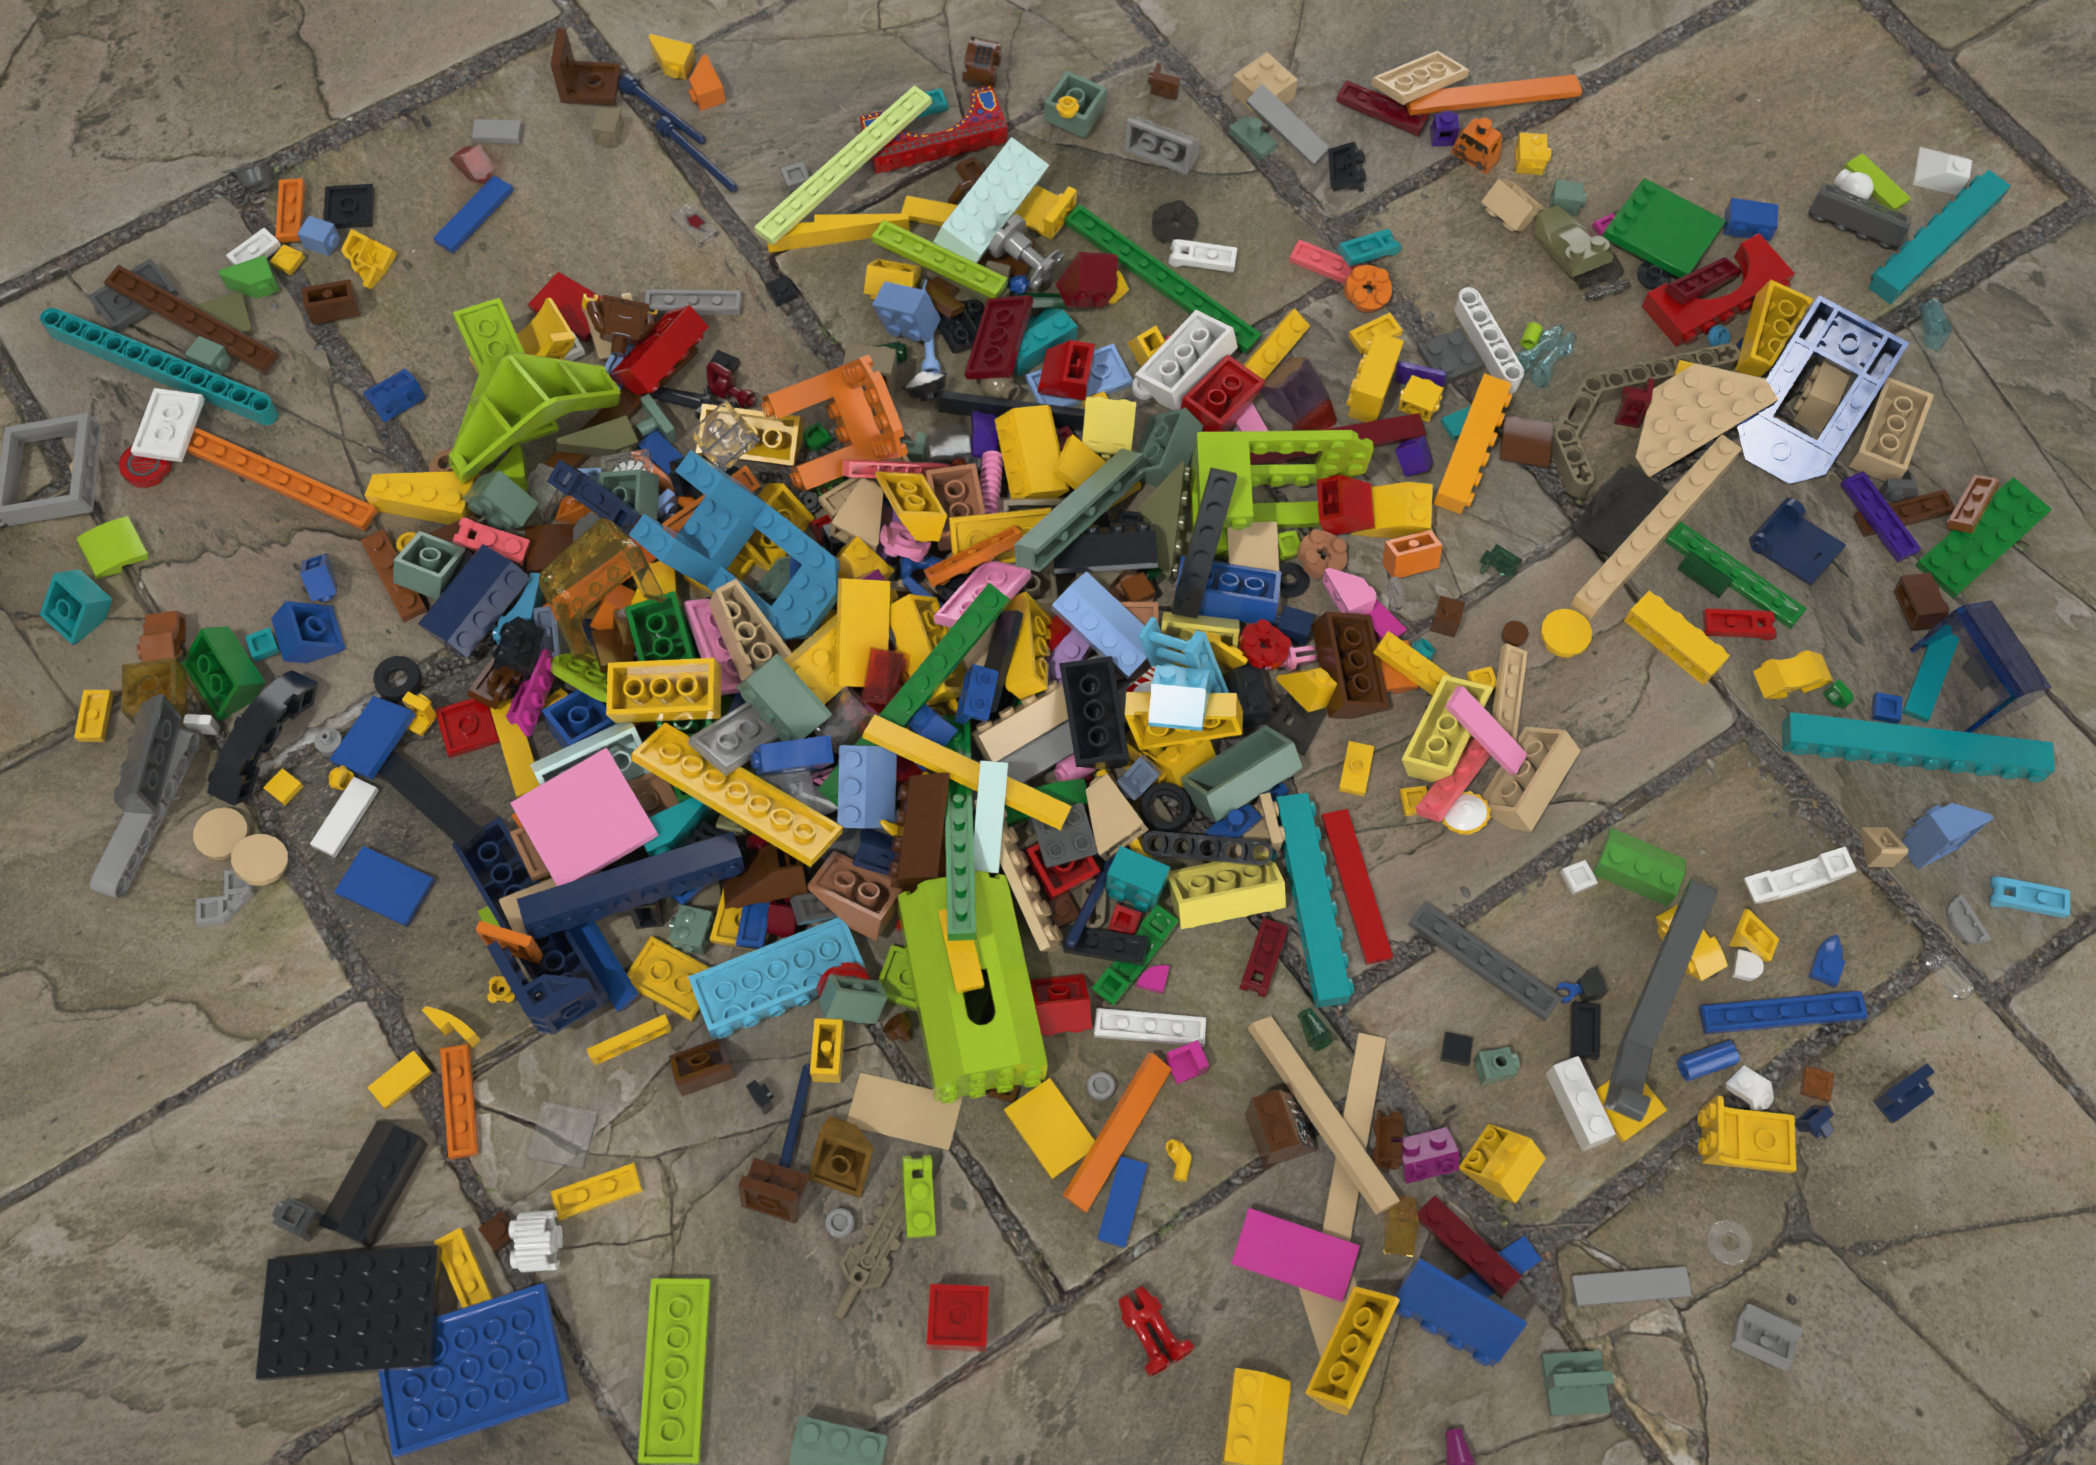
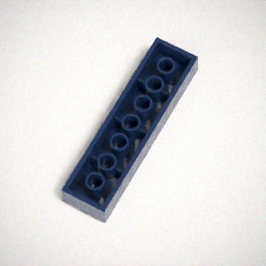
M498 817L481 827L486 834L466 852L455 843L452 846L500 927L512 930L499 899L540 882L539 880L532 882L513 843L509 830L501 817ZM568 929L549 934L544 938L534 939L543 953L540 963L536 964L520 959L532 981L543 974L588 979L603 1005L611 1001Z

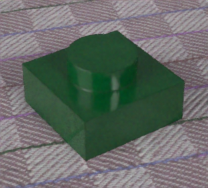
M1159 567L1144 568L1139 571V573L1144 572L1148 580H1153L1158 585L1165 579Z

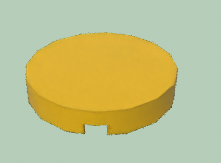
M1559 609L1551 612L1544 619L1540 628V638L1545 643V647L1549 652L1559 657L1570 658L1585 652L1592 640V629L1590 623L1582 614L1575 610Z

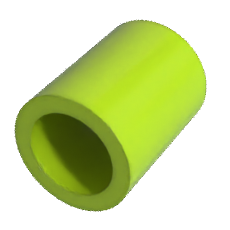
M1534 322L1527 324L1520 341L1523 348L1534 350L1537 347L1543 331L1540 324Z

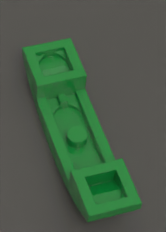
M1084 779L1056 782L1034 788L1070 806L1082 802L1084 807L1088 806L1087 787ZM1007 805L1004 807L1007 812L1005 820L1009 827H1012L1014 823L1028 820L1031 817Z
M1157 904L1135 934L1136 936L1149 938L1144 966L1114 961L1111 967L1104 971L1091 990L1114 1006L1145 970L1179 920Z

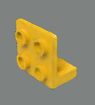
M1035 186L1015 214L1020 215L1026 221L1025 227L1052 240L1064 225V218L1076 208L1077 190L1069 186L1063 194L1060 193L1057 196L1040 186Z
M1204 631L1216 661L1220 666L1230 671L1246 664L1248 659L1242 656L1243 652L1234 646H1227L1221 642V637L1211 631ZM1175 662V665L1188 668V666Z

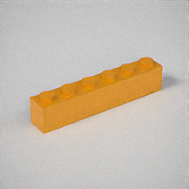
M1484 373L1435 497L1434 505L1458 514L1462 513L1465 506L1470 507L1475 493L1471 492L1473 486H1478L1483 473L1478 471L1480 466H1486L1490 453L1486 452L1488 446L1493 447L1498 433L1494 432L1495 426L1500 428L1505 413L1501 411L1503 407H1508L1513 394L1508 393L1512 383Z

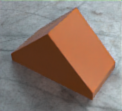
M611 580L589 627L596 630L612 629L614 609L625 610V607L630 606L635 591Z

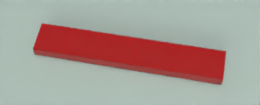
M1348 809L1324 813L1321 816L1365 965L1392 960L1393 954Z

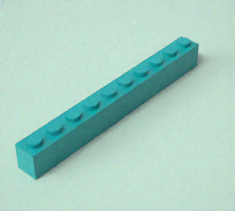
M1790 712L1782 722V751L1792 752L1794 755L1813 754L1818 755L1820 758L1839 757L1847 761L1866 760L1873 764L1892 763L1899 767L1918 766L1923 767L1925 770L1944 769L1949 770L1951 773L1970 772L1978 776L1996 775L2002 776L2004 779H2028L2030 782H2042L2055 771L2053 742L1794 712Z

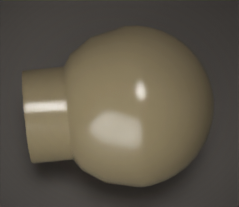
M1013 376L981 380V389L985 396L1016 400L1020 394V387L1014 383Z

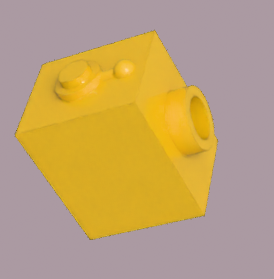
M1519 133L1515 145V173L1543 175L1547 162L1551 158V148H1548L1547 134Z
M1412 375L1406 384V388L1400 392L1401 397L1398 410L1409 415L1420 413L1421 420L1429 423L1434 412L1440 408V400L1443 399V387L1434 384L1429 379H1421Z

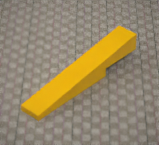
M909 214L814 215V222L797 223L773 246L767 242L768 251L771 253L870 239L883 220L910 232Z

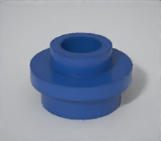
M1026 275L1012 277L1008 280L1009 285L1007 288L1013 291L1014 294L1026 292L1030 280H1027Z

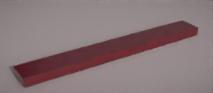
M1420 413L1323 429L1352 430L1358 433L1359 439L1368 438L1373 441V447L1401 443L1426 436ZM1304 451L1292 452L1290 454H1281L1279 452L1255 454L1250 452V465H1274L1318 457L1319 452L1314 454H1308Z

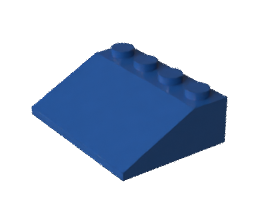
M1421 1258L1405 1273L1393 1295L1399 1299L1394 1311L1396 1314L1405 1319L1413 1318L1421 1323V1329L1432 1335L1438 1333L1446 1338L1445 1342L1449 1346L1459 1351H1462V1349L1473 1355L1472 1359L1485 1367H1488V1365L1493 1367L1499 1363L1527 1324L1523 1319Z

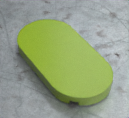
M571 653L560 654L553 658L550 670L555 676L590 697L607 703L608 673L600 672L596 659L588 656L578 659L576 655Z

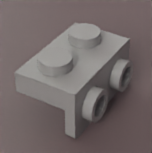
M1747 1304L1735 1320L1731 1346L1787 1372L1793 1363L1795 1343L1801 1337L1803 1329L1758 1307Z

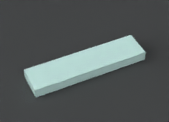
M980 762L974 828L975 871L999 873L1008 763Z

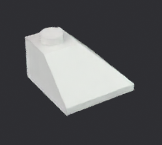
M1920 147L1917 154L1913 185L1957 195L1970 178L1972 160Z

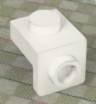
M1743 1066L1726 1082L1727 1090L1749 1103L1751 1111L1761 1112L1763 1109L1769 1108L1773 1102L1774 1095L1771 1082L1746 1066Z

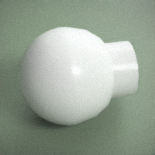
M1844 169L1834 180V185L1839 189L1868 200L1872 195L1873 182L1867 174L1861 172L1851 173Z

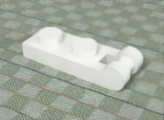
M1175 239L1171 243L1172 253L1169 256L1168 262L1173 267L1185 265L1234 273L1236 247Z

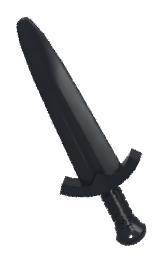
M708 385L704 386V394L659 387L656 391L649 394L653 399L695 409V417L697 419H700L702 404L739 408L735 401L726 403L712 400L711 390Z

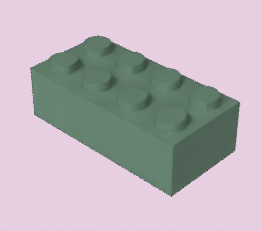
M1264 726L1180 779L1186 794L1189 796L1190 804L1217 822L1220 819L1226 818L1230 811L1247 805L1252 799L1263 792L1271 790L1279 782L1292 777L1303 766L1294 742L1270 727Z

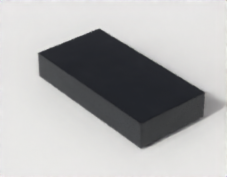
M1572 1002L1570 1004L1569 1057L1579 1056L1580 1059L1598 1060L1600 1054V1005Z

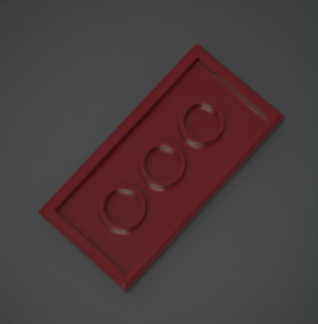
M1031 295L987 299L964 373L967 380L1008 378L1012 376L1034 302Z

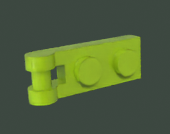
M922 1155L921 1158L912 1159L911 1156H902L906 1239L935 1237L931 1155ZM912 1170H922V1178H912Z

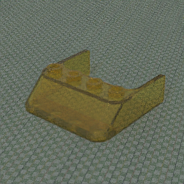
M602 518L594 523L547 565L539 576L540 588L573 657L592 663L597 660V657L583 630L582 620L592 607L624 579L632 574L643 597L660 603L666 600L642 550L613 521Z

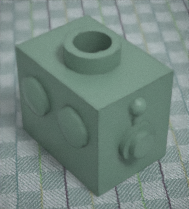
M680 904L676 918L672 917L669 924L668 932L671 933L669 937L671 946L685 953L704 956L715 921L712 912L699 907L694 908Z

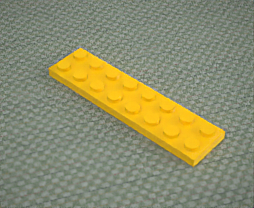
M664 723L632 752L631 760L810 867L842 834L843 827L742 767L737 768L726 776L723 775L688 744V735L667 723Z

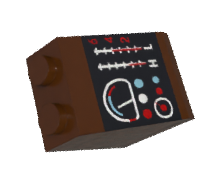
M1278 1089L1251 1098L1245 1117L1264 1168L1317 1151L1303 1109L1294 1095Z

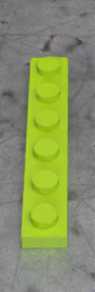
M885 220L882 221L872 234L873 243L989 298H998L1008 284L1007 277Z

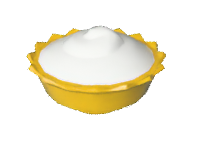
M1472 791L1463 792L1443 818L1442 824L1459 835H1471L1487 825V821L1491 818V808L1488 806V801L1482 799L1480 794H1474Z

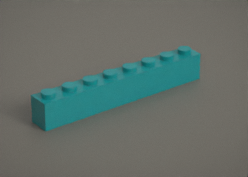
M1989 169L1982 176H1975L1968 185V189L1964 187L1956 195L1954 202L1950 200L1943 207L1940 215L1936 213L1929 220L1926 228L1922 226L1915 233L1912 241L1908 239L1899 249L1900 253L1896 254L1894 252L1885 262L1886 266L1884 268L1879 266L1871 275L1873 281L1868 288L1891 305L2003 199L2011 185Z
M1308 793L1278 796L1275 801L1278 805L1279 817L1276 818L1278 825H1282L1285 832L1282 850L1315 1008L1347 1004L1351 994H1354L1352 978H1347L1345 969L1348 968V957L1346 952L1341 950L1340 942H1343L1341 927L1336 926L1335 917H1337L1336 902L1331 901L1329 894L1332 891L1330 876L1325 875L1326 855L1324 850L1320 851L1321 832L1319 826H1315L1313 817H1316L1315 804L1309 800Z

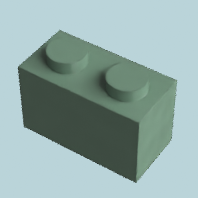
M829 974L818 1002L825 1018L843 1019L859 1024H876L888 997L880 981Z

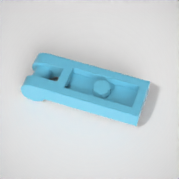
M1993 877L1990 880V887L1993 889V895L1990 896V905L1993 907H2009L2060 918H2066L2070 915V890L2005 877ZM2005 889L2011 890V896L2005 895Z

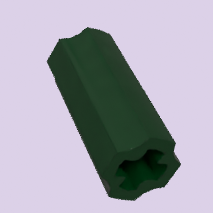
M1693 551L1687 554L1677 568L1718 598L1722 596L1733 581V579Z

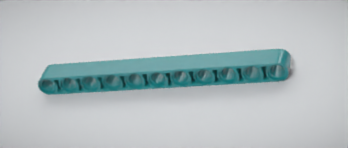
M48 308L40 315L42 325L55 340L181 392L201 394L206 402L261 425H271L279 417V413L270 397L260 391L60 309Z

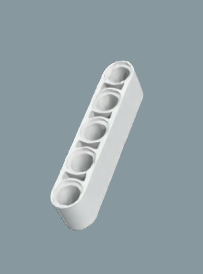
M1471 287L1463 288L1459 292L1455 304V314L1491 376L1512 383L1508 393H1514L1520 386L1524 369L1479 292Z

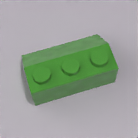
M1610 827L1593 869V874L1668 907L1678 894L1685 875L1686 859Z

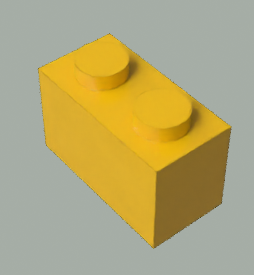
M814 1018L810 1075L813 1082L841 1083L845 1034L843 1019Z

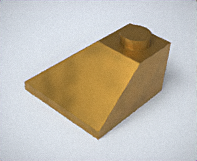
M833 1116L828 1117L819 1131L808 1173L810 1181L861 1198L874 1148L857 1125Z

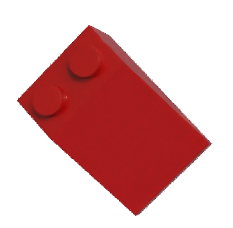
M1227 354L1183 397L1180 409L1186 408L1204 425L1202 432H1228L1263 388L1266 381Z

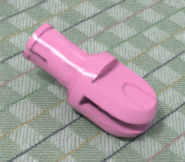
M1291 645L1289 655L1280 667L1293 671L1296 670L1297 666L1314 663L1317 661L1318 655H1303L1314 653L1317 650L1314 646L1293 648ZM1263 666V670H1264V671L1271 668V667Z

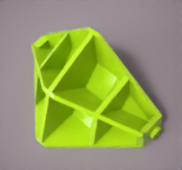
M517 352L510 355L495 356L483 362L454 447L449 454L448 464L460 483L463 484L476 476L522 436L570 412L609 408L618 405L621 395L620 389L616 382L612 381L606 368L602 365Z

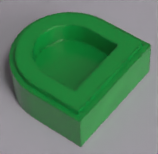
M819 421L808 427L803 433L804 444L810 450H822L833 443L832 437Z
M1840 679L1823 692V695L1838 708L1844 709L1854 700L1852 692Z

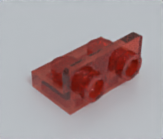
M870 647L860 698L862 701L888 705L901 689V684L898 683L900 673L905 671L906 658L903 657L904 654L900 650L894 649L892 651Z

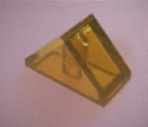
M1398 1197L1400 1202L1385 1211L1383 1254L1413 1256L1419 1222L1415 1199Z

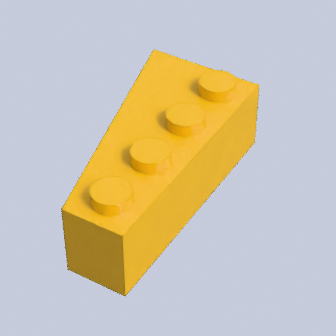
M1770 280L1755 295L1736 371L1742 374L1761 377L1769 370L1784 348L1786 341L1794 332L1797 323L1802 319L1805 310L1811 304L1813 298L1773 280Z
M453 471L372 474L364 496L370 505L376 507L378 512L449 525L460 520L461 517L466 518L474 514L468 508L469 504L463 498L478 479L479 474L463 484L460 483Z
M1027 592L1014 596L1003 610H1018L1023 613L1004 683L1006 689L1020 700L1048 689L1049 665L1045 658L1050 656V648L1047 646L1046 640L1051 639V631L1047 629V625L1052 623V617Z
M1126 692L1125 717L1139 751L1242 735L1243 710L1236 693H1210L1203 730L1197 731L1149 726L1151 692Z

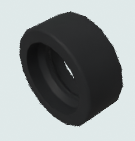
M1166 782L1155 784L1147 789L1142 796L1139 812L1141 820L1149 831L1178 833L1185 827L1189 819L1191 809L1189 796L1182 788L1175 784ZM1166 796L1176 800L1181 808L1179 817L1175 821L1167 823L1154 819L1149 810L1153 799Z

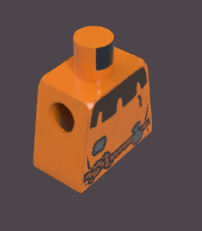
M1474 118L1460 134L1451 153L1487 175L1500 160L1502 134L1491 127L1492 122L1490 119Z

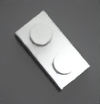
M263 228L228 253L226 257L229 262L236 265L263 255L267 258L282 246L271 233Z

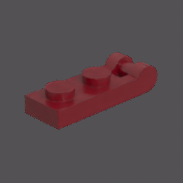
M1266 918L1262 919L1239 987L1240 990L1246 992L1251 990L1257 992V996L1266 997L1289 926ZM1253 973L1262 975V982L1251 979Z

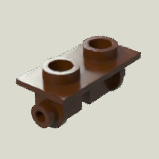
M1379 1109L1377 1110V1119L1373 1123L1376 1147L1373 1148L1372 1155L1375 1165L1385 1173H1389V1169L1399 1170L1400 1165L1403 1164V1143L1393 1142V1139L1403 1138L1404 1118L1401 1117V1112L1392 1111L1390 1116H1387Z

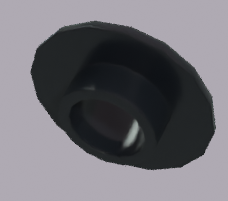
M1282 562L1279 564V572H1281L1280 596L1291 598L1301 595L1307 589L1309 583L1308 574L1304 571L1303 567L1296 563ZM1292 575L1296 581L1287 583L1282 579V576Z

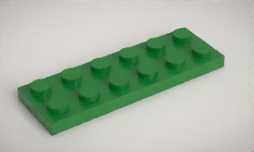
M2013 477L1993 495L1973 533L1953 530L1923 556L1915 566L1923 573L1930 572L1939 587L1954 599L2047 516L2052 509Z

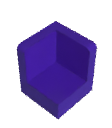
M1424 436L1401 442L1395 449L1403 474L1406 477L1428 471L1433 464V459Z

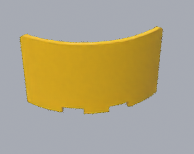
M546 298L536 317L523 330L517 333L525 354L564 359L576 339L552 298ZM469 356L470 361L472 362L474 368L476 369V367H475V365H474V363H473V361H472V359H471V356Z

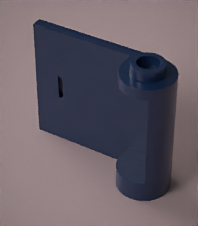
M1786 498L1749 538V543L1755 553L1763 555L1811 586L1842 552L1846 544L1804 519V506L1794 498Z

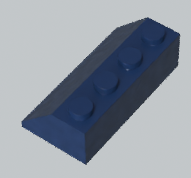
M482 544L419 621L418 625L456 656L467 658L531 577L512 561Z

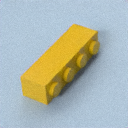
M1648 591L1630 609L1624 620L1626 624L1703 686L1723 667L1730 657L1721 645L1715 644L1705 636L1701 629L1690 624L1681 613L1674 611L1661 597L1654 595L1651 591Z

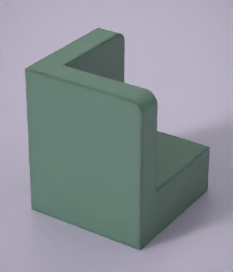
M917 432L915 442L900 440L901 444L905 443L907 446L908 454L906 456L912 462H925L928 448L927 433Z

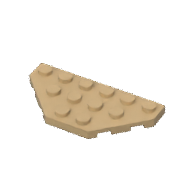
M1695 363L1653 389L1652 401L1644 416L1634 459L1648 479L1773 404L1778 398L1765 378Z

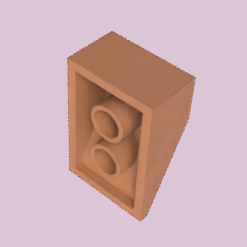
M833 850L807 886L810 892L851 929L877 941L897 912L898 895L905 890L891 887L892 878L887 875L852 865L851 858Z

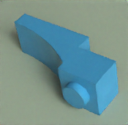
M530 573L531 578L517 604L506 616H500L498 625H495L493 629V640H496L497 645L500 643L501 636H499V632L504 623L510 622L519 616L534 624L533 608L541 607L546 587L541 573Z

